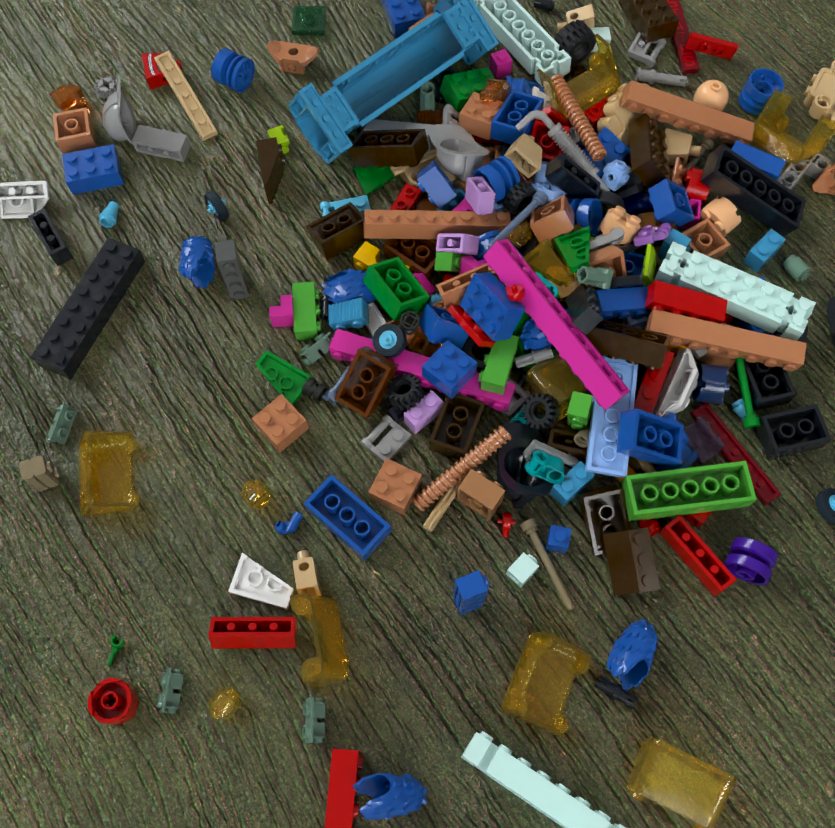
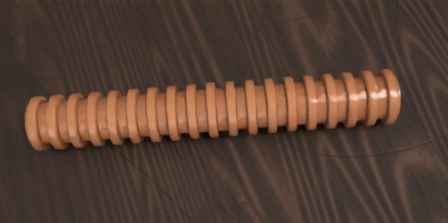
M561 74L553 76L549 80V86L570 119L585 148H587L590 157L595 162L602 160L607 155V151L601 141H599V137H597Z
M500 425L498 430L495 429L493 434H489L490 437L484 438V442L480 441L479 446H474V450L471 449L469 454L466 453L464 458L461 457V461H456V465H451L450 470L446 469L445 474L442 473L440 478L437 477L436 481H432L431 485H427V489H422V493H417V497L414 496L412 498L416 507L424 512L425 507L429 508L430 503L433 504L435 499H440V495L443 496L445 491L448 492L450 487L453 488V484H458L459 479L463 480V476H467L471 469L477 468L478 464H482L483 460H487V456H492L493 451L497 452L498 447L501 448L503 443L506 444L507 440L512 439L507 430Z

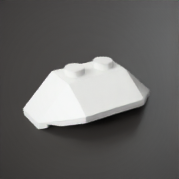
M48 181L0 183V219L29 218V215L43 209L50 199Z
M682 348L678 350L652 414L665 417L670 413L675 414L683 411L690 402L689 397L691 392L697 387V379L699 377L690 349Z

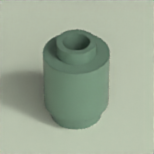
M791 255L783 262L784 270L795 281H804L810 276L811 268L799 256Z

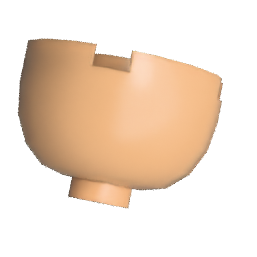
M713 79L707 80L698 87L693 102L723 111L728 103L729 91L723 82Z

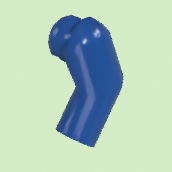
M294 512L290 521H278L275 524V530L281 535L296 531L303 515Z

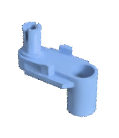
M542 161L541 169L535 173L534 181L530 183V186L536 191L545 192L548 196L547 203L565 195V192L545 177L547 163L549 162Z

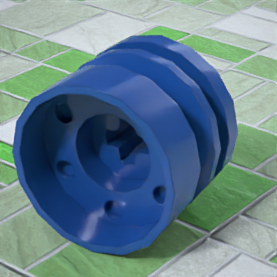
M223 48L217 53L211 68L212 79L215 82L227 86L238 93H243L247 90L255 73V65L252 59L239 55L229 48Z
M759 68L754 70L738 97L741 108L752 115L761 116L767 114L783 91L784 81L777 72L771 69Z
M502 155L492 160L489 165L485 164L476 169L473 177L482 176L495 192L494 203L503 199L507 193L511 192L510 189L514 188L515 184L521 182L515 165L509 158Z
M567 198L574 212V229L571 232L589 226L590 237H596L599 234L598 227L603 220V208L600 200L597 198H584L583 200Z

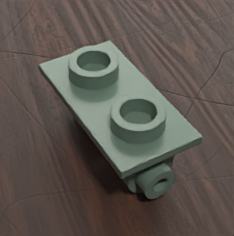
M330 332L326 335L321 333L315 338V344L312 346L307 344L300 350L302 354L298 357L304 356L303 362L307 366L309 364L312 365L322 357L318 352L319 349L323 354L329 351V346L333 339L328 337Z
M63 403L56 409L57 412L53 420L55 425H51L50 431L47 434V441L51 443L56 441L65 446L77 410Z
M169 667L166 669V672L162 673L160 685H163L162 694L158 695L157 707L160 708L159 713H163L165 709H168L167 713L176 714V710H179L181 694L173 693V689L182 690L184 678L182 669H174V673H172V668Z
M310 697L303 704L305 725L302 728V737L305 739V744L313 743V739L314 743H323V739H325V723H317V718H325L326 702H323L324 698H315L314 702V697Z

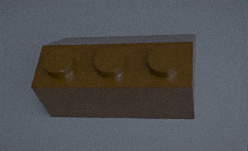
M351 202L305 226L318 251L326 260L366 239L364 238V215Z
M648 527L602 534L614 596L660 590Z

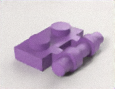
M663 223L659 228L658 226L652 227V225L641 227L633 239L635 246L651 244L654 241L666 239L671 231V225Z

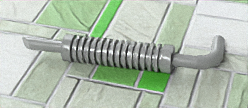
M540 110L531 111L515 125L518 131H521L531 120L535 118L542 120L550 130L547 133L548 136L553 137L552 140H555L554 143L557 142L556 145H559V149L562 148L561 151L564 150L563 153H566V156H569L568 158L601 183V191H610L597 175L599 169L594 167L595 164H592V161H589L590 158L587 159L586 153H582L583 150H580L581 148H578L579 145L573 142L574 139L571 140L572 137H569V133L566 134L567 131L561 128L562 125L560 123L555 125L546 113Z

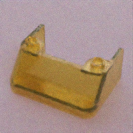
M598 34L594 35L598 51L589 58L590 69L567 82L582 111L612 95L621 85L611 45ZM538 69L537 73L543 90L552 106L567 117L558 101L552 80L541 69Z
M775 89L755 121L752 141L790 164L800 163L822 152L835 133V121L822 115L804 143L785 132L789 126L790 119L784 113L793 98Z

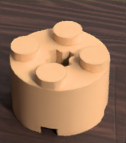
M716 197L700 211L698 223L709 218L725 237L740 224L741 216H737L736 211L738 209L730 200L724 197L720 199Z
M616 206L608 210L598 227V232L601 230L603 232L602 235L605 236L610 234L612 229L621 228L625 232L624 239L616 246L624 244V246L630 245L641 228V219L626 213L623 207Z

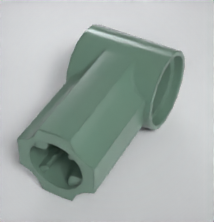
M426 82L420 86V111H435V86L431 82Z
M582 266L577 270L576 277L579 283L610 289L614 270L599 266L597 268Z

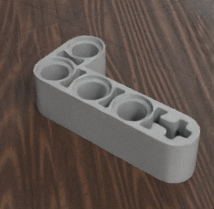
M805 148L777 181L792 190L804 174L817 180L827 167L832 166L831 161L813 149Z

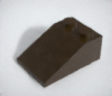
M276 137L256 141L263 184L269 204L273 203L284 174L283 165H286L284 155H282V144H278Z
M617 485L578 493L581 513L595 556L606 553L602 534L630 530L623 489Z

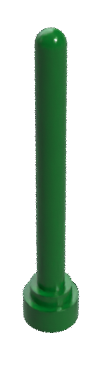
M738 357L735 358L746 412L745 419L743 420L744 428L761 426L760 419L754 414L744 360Z

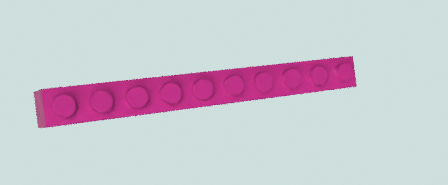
M508 238L496 241L483 256L488 266L497 273L499 280L506 286L511 287L513 284L523 286L525 296L520 302L526 308L525 312L534 320L535 325L547 336V340L558 350L560 357L570 365L572 372L581 379L584 387L593 394L596 402L604 410L615 405L630 390L586 335L572 324L569 314Z
M340 329L336 330L329 346L330 354L334 359L339 361L345 360L352 363L360 348L367 346L375 351L372 339ZM404 350L400 355L388 358L399 365L393 377L398 375L403 377V374H406L408 377V374H412V376L415 375L422 387L427 389L433 388L443 393L422 376V366L430 357ZM477 372L458 392V394L485 402V405L492 407L496 411L508 412L515 394L516 384L507 382L504 395L481 390V382L478 381L480 373Z

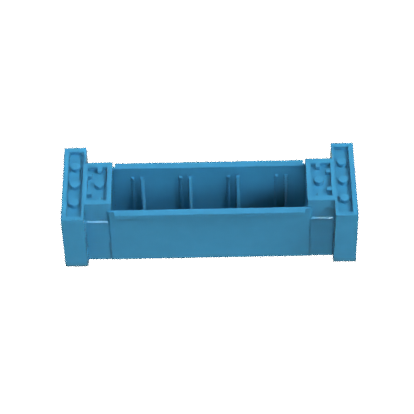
M440 0L433 8V15L332 82L333 86L321 96L312 83L297 92L288 105L290 112L314 151L326 163H331L353 145L348 138L350 133L366 125L459 59H462L465 64L471 65L499 44L473 0Z

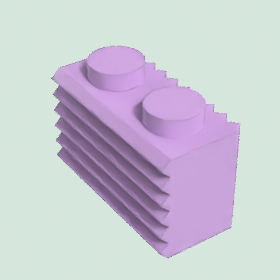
M482 176L468 177L465 192L467 202L478 215L493 213L495 192Z
M439 233L437 235V252H453L463 255L478 254V236L457 233Z
M430 391V393H427V396L424 395L420 403H416L414 408L410 407V410L404 412V423L414 434H417L440 414L444 402L433 391Z

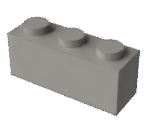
M139 125L132 139L136 152L181 162L185 161L191 147L187 135L170 132L165 129H156L151 126Z

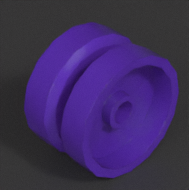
M744 537L735 538L730 547L732 554H728L724 562L725 567L738 579L756 585H767L772 575L771 568L775 567L778 560L777 552L757 540Z

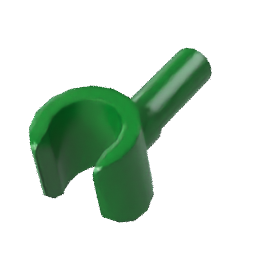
M117 635L112 636L110 642L113 648L106 665L112 666L118 650L124 648L126 643L123 637L119 644H115L118 637Z

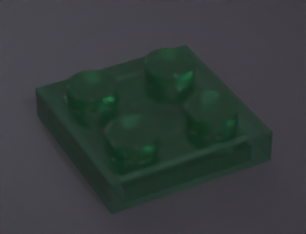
M294 6L292 35L324 36L326 6Z

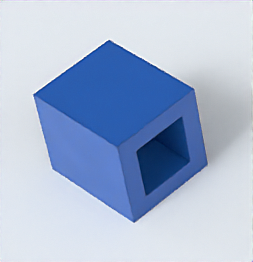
M551 525L548 530L545 550L565 554L569 548L571 528Z

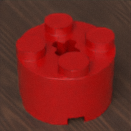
M691 167L690 170H685L683 177L685 183L683 187L686 188L689 200L691 198L706 201L710 188L700 182L703 173L701 169Z
M107 678L96 684L97 686L90 692L88 710L99 722L119 725L135 716L139 697L132 684L117 678ZM116 698V702L111 705V701H114Z

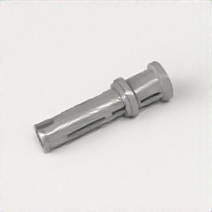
M641 67L637 68L635 75L636 82H648L651 85L655 82L685 87V80H687V76L659 73L655 69L644 70Z

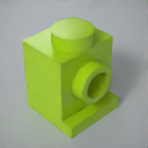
M283 125L267 130L268 138L276 137L278 144H282L283 154L288 153L290 141L287 134H285Z

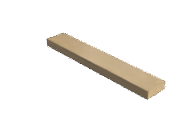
M170 51L154 57L155 62L201 139L205 141L217 135L218 131Z

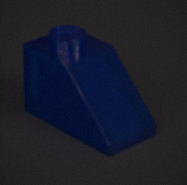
M638 192L623 198L626 213L631 216L635 215L641 220L651 221L655 211L649 200L650 194Z

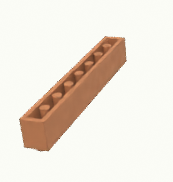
M633 80L623 88L620 107L630 112L642 115L647 113L649 117L657 119L659 122H666L674 127L689 130V132L698 133L706 138H713L721 143L733 146L736 140L746 145L752 142L754 122Z
M364 210V238L437 239L439 233L468 234L479 237L490 231H502L511 222L510 212H493L486 215H478L474 211Z
M653 309L648 316L646 330L672 337L670 344L674 346L684 345L692 350H707L710 354L720 353L728 358L741 357L750 363L760 362L768 367H783L786 371H795L804 365L807 344L804 342Z

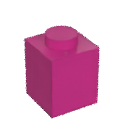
M506 49L490 54L489 69L496 80L511 75L513 60Z

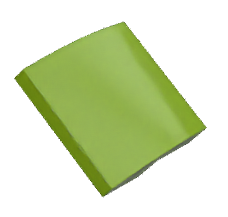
M647 244L644 253L641 277L645 287L651 285L655 278L657 255L652 244Z

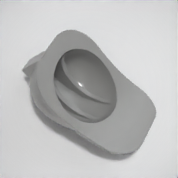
M117 74V91L109 96L103 107L102 122L111 139L115 141L128 140L133 145L132 139L137 130L136 119L130 103L121 91L120 74Z
M436 124L431 126L429 130V137L436 147L440 164L448 172L455 174L463 181H467L468 177H472L474 171L482 166L484 156L489 155V150L475 142L471 135L459 125Z

